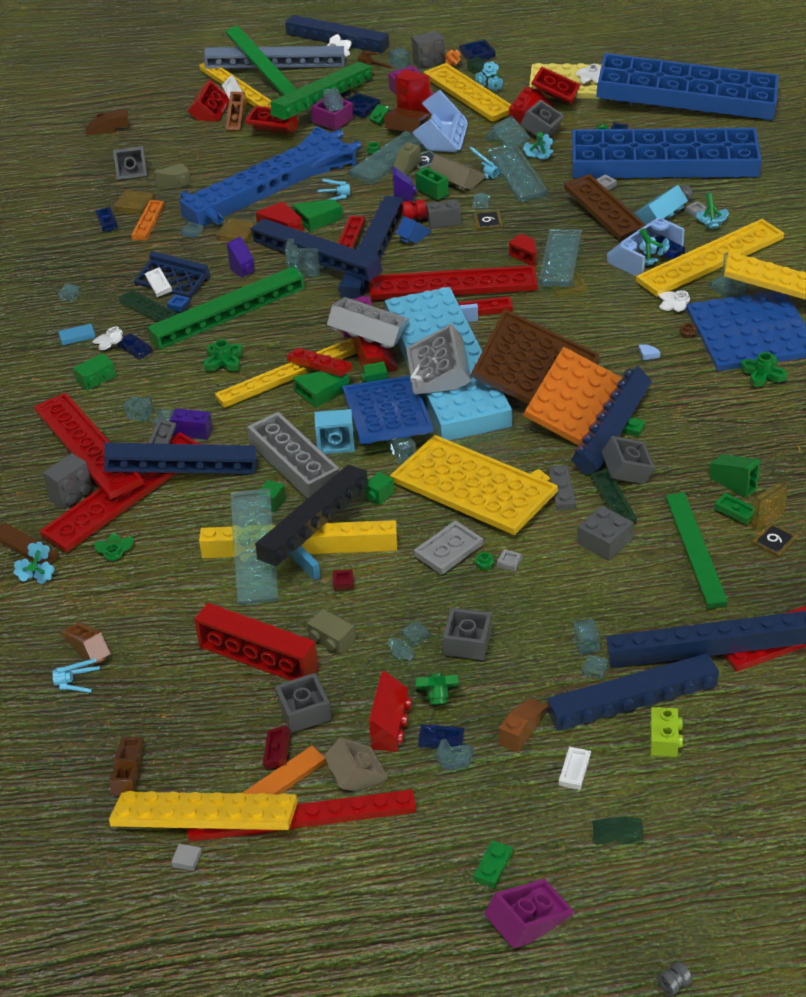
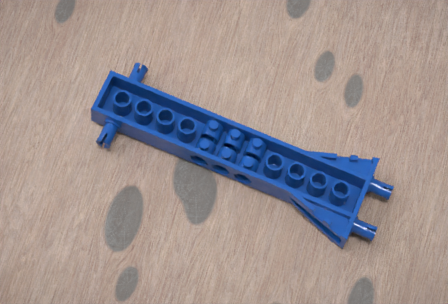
M315 127L313 132L297 147L275 155L273 158L251 166L249 169L238 172L194 194L189 193L187 190L182 191L180 195L181 200H179L181 215L199 229L213 222L219 225V223L223 222L225 216L306 178L330 172V168L333 167L343 169V165L346 164L355 166V151L361 149V144L356 140L347 145L339 140L343 138V133L339 129L328 133L320 127Z

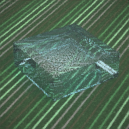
M189 222L181 230L182 235L196 238L203 231V225Z
M415 621L403 628L401 635L414 647L429 638L430 632L418 621Z
M589 654L582 668V674L603 679L609 665V659Z

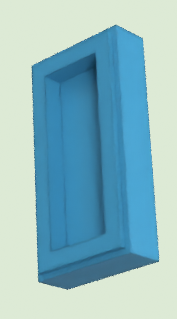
M92 324L58 331L62 345L96 338Z
M300 546L292 553L293 560L315 581L320 578L319 563Z

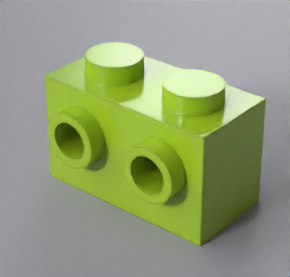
M651 707L650 756H678V748L683 747V735L679 734V731H682V717H678V708Z

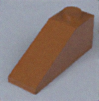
M230 91L226 131H241L248 104L245 92Z
M76 623L61 632L62 636L84 660L95 658L97 662L94 664L104 661L105 657L110 654L101 632L81 623Z
M529 698L511 711L499 727V745L519 753L546 714L547 705Z

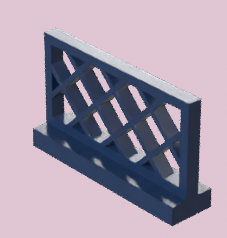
M152 251L149 254V262L134 280L135 285L152 289L148 280H141L146 278L145 273L149 272L152 266L155 268L160 267L162 272L171 271L164 274L166 279L175 277L174 280L168 281L170 286L178 285V287L171 288L172 291L169 294H176L191 299L203 281H208L211 276L208 265ZM179 274L186 275L180 278L176 277ZM197 278L198 280L191 282L190 279ZM186 280L189 281V283L184 284V285H181V286H180V284H179L180 282H183V281H186ZM191 287L189 293L182 291L184 289Z

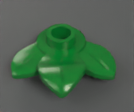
M112 533L106 541H95L94 546L95 550L103 554L105 559L114 561L121 558L123 552L132 548L134 540L132 536L122 540L116 533Z

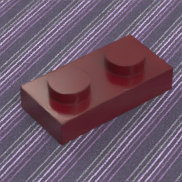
M287 725L267 731L262 764L266 770L286 765L291 732Z

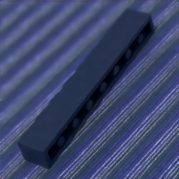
M292 15L285 22L287 35L330 43V38L338 34L340 40L351 41L350 47L378 53H383L389 47L388 33Z
M639 366L633 369L629 368L622 374L623 378L616 384V389L610 393L609 400L603 404V410L596 415V421L588 428L589 432L581 439L582 443L574 450L575 454L571 460L585 476L600 468L604 461L602 450L611 436L619 437L652 382Z
M104 443V472L255 474L257 457L255 446Z
M706 653L547 698V713L557 731L569 729L576 725L590 723L594 720L611 717L615 714L628 712L643 706H650L664 700H671L675 697L691 694L703 689H710L717 686L719 671L709 654Z

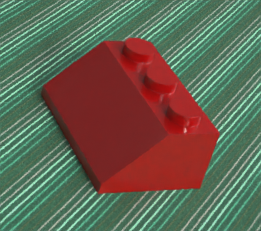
M541 66L531 82L532 88L539 89L540 92L569 105H572L581 86L580 83Z
M406 69L396 76L397 108L430 113L422 104L431 97L430 76Z
M209 79L199 89L187 111L198 121L218 122L229 103V98L223 90Z
M524 87L509 107V124L521 126L526 112L539 100L544 101L551 107L552 104L539 89Z
M255 106L245 120L249 127L261 131L268 130L293 134L298 127L297 114L283 120L271 116L270 107Z
M359 335L358 337L351 336L362 369L363 365L384 361L387 371L398 370L391 348L383 347L381 343L376 341L368 342Z
M381 671L369 718L371 748L373 750L398 752L399 743L403 744L404 741L403 727H407L408 724L407 710H411L412 697H409L408 688L386 671Z

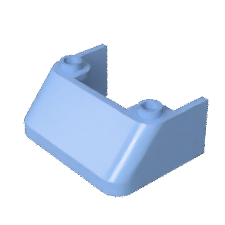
M439 90L422 103L432 114L431 119L414 130L413 134L424 145L426 150L456 153L462 147L468 122L465 116Z
M656 218L643 227L650 237H654L655 240L661 243L667 238L669 240V247L680 252L683 251L684 228L664 218ZM640 230L623 240L607 253V262L634 276L643 273L645 256L638 253L640 251L639 246L643 243V238L639 233Z

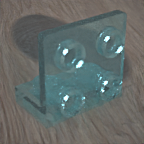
M513 116L491 127L485 136L488 142L493 139H499L509 151L530 139L529 135Z
M287 239L285 248L287 269L294 266L304 277H320L318 249L298 248L294 243V239Z
M725 253L722 276L710 281L709 287L725 298L748 295L749 283L724 277L728 254Z

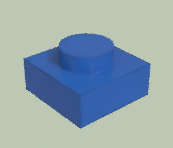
M175 294L167 303V307L170 310L183 312L190 304V298Z

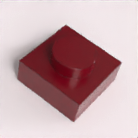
M353 569L333 570L334 590L354 589Z

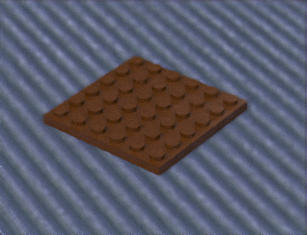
M504 309L470 376L529 404L563 346L595 364L600 354Z

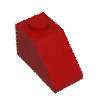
M519 234L509 242V256L528 265L537 266V252L534 239L524 234Z

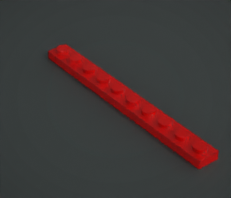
M413 789L297 804L289 829L416 813ZM188 828L189 842L279 830Z

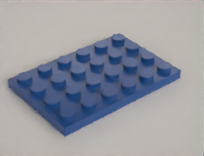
M411 375L342 386L348 409L352 410V421L360 444H371L375 441H389L394 438H407L412 435H425L434 432L433 424L421 395L414 394Z

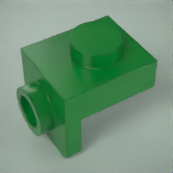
M378 104L369 116V120L381 126L384 122V116L391 109L386 105Z

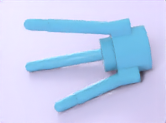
M470 147L471 151L486 162L481 163L484 166L485 178H496L500 171L499 167L495 166L494 163L490 162L473 147Z
M322 179V182L339 186L336 189L317 190L318 193L337 192V195L340 196L331 198L335 201L346 199V196H350V186L345 181Z
M94 658L54 669V685H60V690L68 689L91 693V689L68 684L73 681V674L99 670L100 666L76 669L95 663L97 659Z

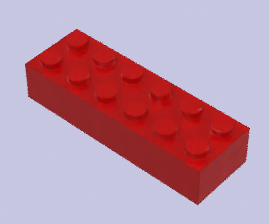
M208 602L194 618L200 648L288 681L317 673L319 670L316 643L309 638L296 635L290 631L282 630Z

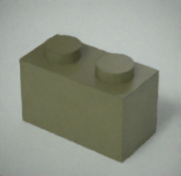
M325 609L318 612L307 623L308 637L325 646L329 651H334L339 655L356 641L355 626Z

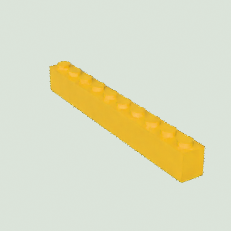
M396 520L326 523L301 546L309 554L397 551ZM276 525L201 528L199 544L202 558L257 556L255 543Z

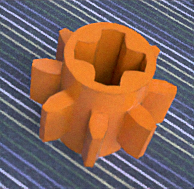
M451 49L444 56L446 58L445 62L456 66L462 60L460 52L458 50L454 52Z

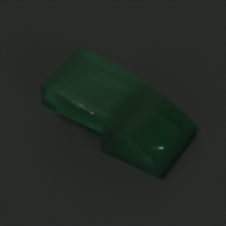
M634 817L594 820L593 840L596 845L619 840L621 845L644 840L643 821L641 818Z

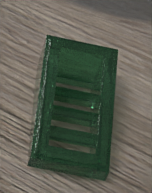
M476 56L468 60V71L474 74L482 72L487 77L482 71L485 62L480 57Z

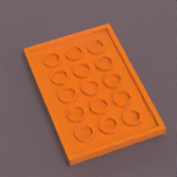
M563 346L523 416L580 445L582 443L581 439L589 432L588 428L596 421V415L603 410V404L609 400L610 393L616 389V384L622 377Z

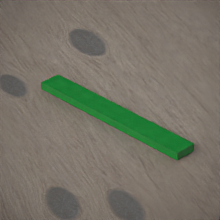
M238 25L226 30V35L282 96L297 90Z
M685 492L666 495L665 500L707 609L726 607L728 604L727 598Z

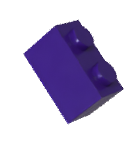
M175 408L170 422L176 423L173 436L181 432L189 438L208 440L213 429L211 414L207 411Z

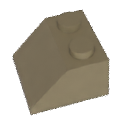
M340 737L324 755L328 768L333 772L337 780V785L343 790L358 792L385 782L388 779L370 746Z

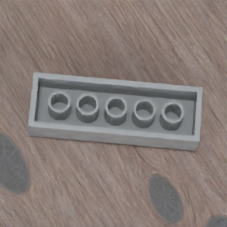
M279 412L247 426L249 443L255 446V449L307 499L340 471L336 464Z

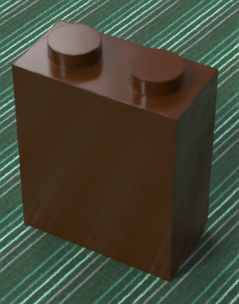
M395 108L384 116L385 128L413 133L414 130L429 120L430 113Z

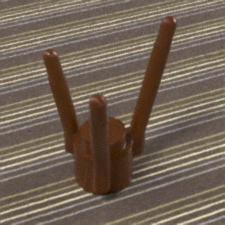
M362 51L358 56V62L368 65L375 63L393 68L392 65L372 59L370 55H378V52Z

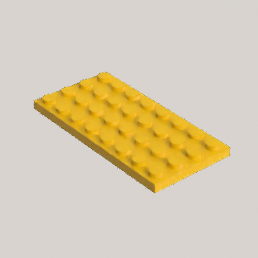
M437 435L430 438L390 475L394 479V483L513 535L558 492V485Z

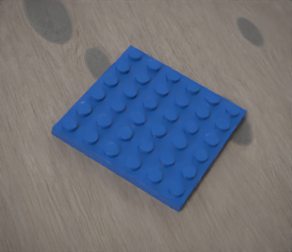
M770 291L686 304V311L693 325L696 326L697 332L717 371L741 368L742 360L753 359L756 361V358L762 352L774 354L778 362L806 358V325L788 294Z

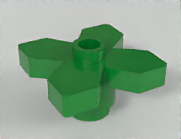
M224 339L217 340L214 344H208L207 354L209 357L204 360V370L215 371L219 367L224 366L228 371H238L240 367L238 357L242 356L243 352L242 344L230 345Z
M762 352L758 355L756 361L753 359L741 361L740 367L743 372L751 374L750 382L753 387L764 386L767 379L775 382L787 381L788 373L784 368L776 367L778 359L774 354Z
M442 673L430 674V677L415 678L416 690H427V700L430 701V705L447 704V698H449L448 688L458 687L459 684L458 675L443 676Z

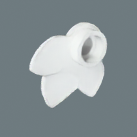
M338 34L330 38V43L327 46H344V58L350 55L348 49L351 46V41L340 40Z
M591 64L586 68L579 69L575 75L580 77L582 84L590 80L598 84L601 68L597 64Z
M683 290L676 293L670 291L658 294L664 301L659 308L664 311H671L673 309L677 312L682 311L687 307L686 304L690 302L688 292Z
M117 326L112 327L106 331V334L97 337L92 343L100 344L99 350H106L112 344H117L122 340L123 332Z

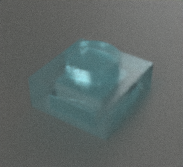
M483 193L474 194L473 208L489 207L490 195Z
M65 284L58 293L59 299L74 301L81 292L80 286Z
M391 637L387 642L392 649V654L398 659L404 658L411 661L415 656V653L406 641Z

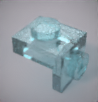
M443 739L440 741L436 757L445 770L466 768L470 765L474 749L470 744L451 747L447 740Z

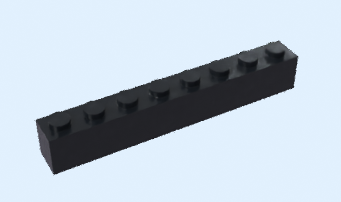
M349 464L346 465L255 543L257 560L276 567L286 560L289 555L368 487L367 470Z

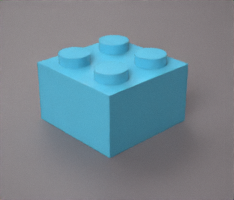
M352 410L315 412L317 448L324 454L355 452Z

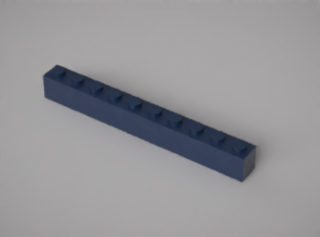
M384 197L383 201L380 202L379 209L375 212L374 219H371L370 227L367 228L366 235L362 237L361 245H358L357 250L381 259L402 216L403 197ZM344 273L343 280L338 285L341 299L344 297L354 299L363 296L370 281Z
M262 219L250 228L254 242L370 281L382 272L381 261L377 256L266 219Z
M806 611L606 636L610 668L688 659L706 653L709 656L806 644Z

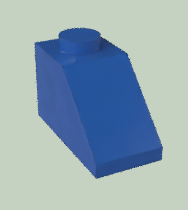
M404 216L396 234L401 236L400 240L409 244L410 241L413 243L419 242L429 235L432 230Z

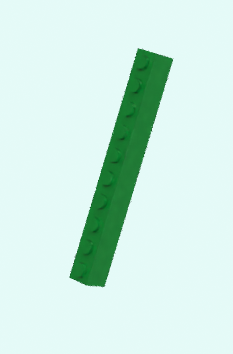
M357 62L271 101V116L286 120L311 108L329 94L337 96L372 79V66Z
M293 266L148 326L150 341L161 350L305 289L304 275Z

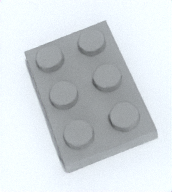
M455 520L414 549V556L442 575L481 547L484 542L482 537Z

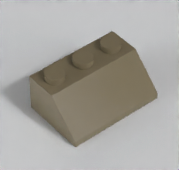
M436 154L430 165V169L448 178V184L453 185L455 183L457 184L456 187L461 190H465V188L473 189L486 176V174Z

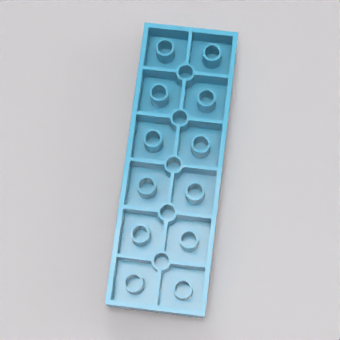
M450 287L385 300L386 311L410 318L398 341L408 367L406 348L452 323L463 338L469 373L471 375L482 350ZM470 376L471 382L455 390L423 393L421 396L439 436L447 440H453L512 427V409L504 393Z

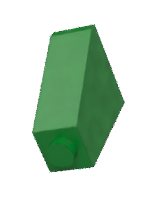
M334 199L293 205L294 212L302 218V225L310 232L342 220L343 208Z
M323 371L293 377L294 391L314 408L343 394L342 386L349 385L350 381L347 374L337 376Z
M722 454L717 459L711 461L709 465V478L746 499L758 489L761 460Z

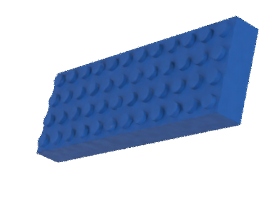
M604 53L596 97L616 101H629L630 103H644L645 105L653 104L660 107L668 106L676 109L684 108L691 111L700 110L707 113L715 112L718 114L773 120L777 104L779 74Z
M756 128L572 130L573 178H580L588 174L592 175L595 179L605 174L611 178L625 179L646 177H760L761 155Z

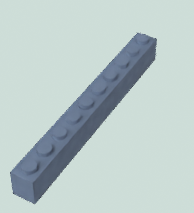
M344 46L258 47L277 68L344 67ZM238 47L205 48V69L256 68Z

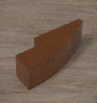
M116 110L96 118L86 125V135L115 133V127L129 126L128 110Z
M122 737L113 760L114 770L110 779L112 796H120L121 793L127 791L135 792L142 761L144 737Z

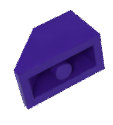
M392 167L394 197H403L404 201H414L413 194H416V186L412 184V179L396 167Z
M238 237L228 242L227 250L230 270L241 278L255 272L253 257L243 239Z

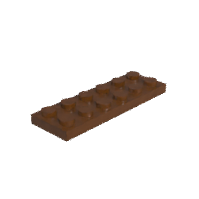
M588 174L564 184V189L618 240H624L646 226L592 175Z

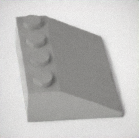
M344 297L332 305L327 325L331 326V329L335 331L344 330L350 336L358 337L359 335L368 342L376 341L381 343L383 347L391 348L398 343L410 318Z
M452 323L406 348L410 375L413 374L419 364L421 368L417 376H421L424 380L416 381L415 378L411 379L414 394L455 390L471 382L463 338ZM432 358H435L438 361L437 365Z

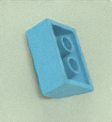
M676 185L634 214L647 225L656 218H670L674 215L673 211L678 212L684 208L683 204L688 200L679 185Z

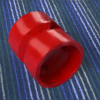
M415 200L414 203L412 201L402 202L403 217L405 216L411 220L415 218L417 220L427 219L425 200Z

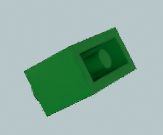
M428 167L415 173L417 190L436 200L449 194L448 178Z
M103 353L73 367L76 382L86 391L116 377L114 362Z

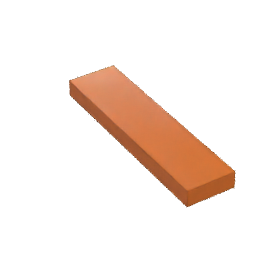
M150 200L131 234L133 240H148L165 207L164 201Z
M310 746L288 761L286 765L279 767L242 793L282 794L326 764V759L313 746Z

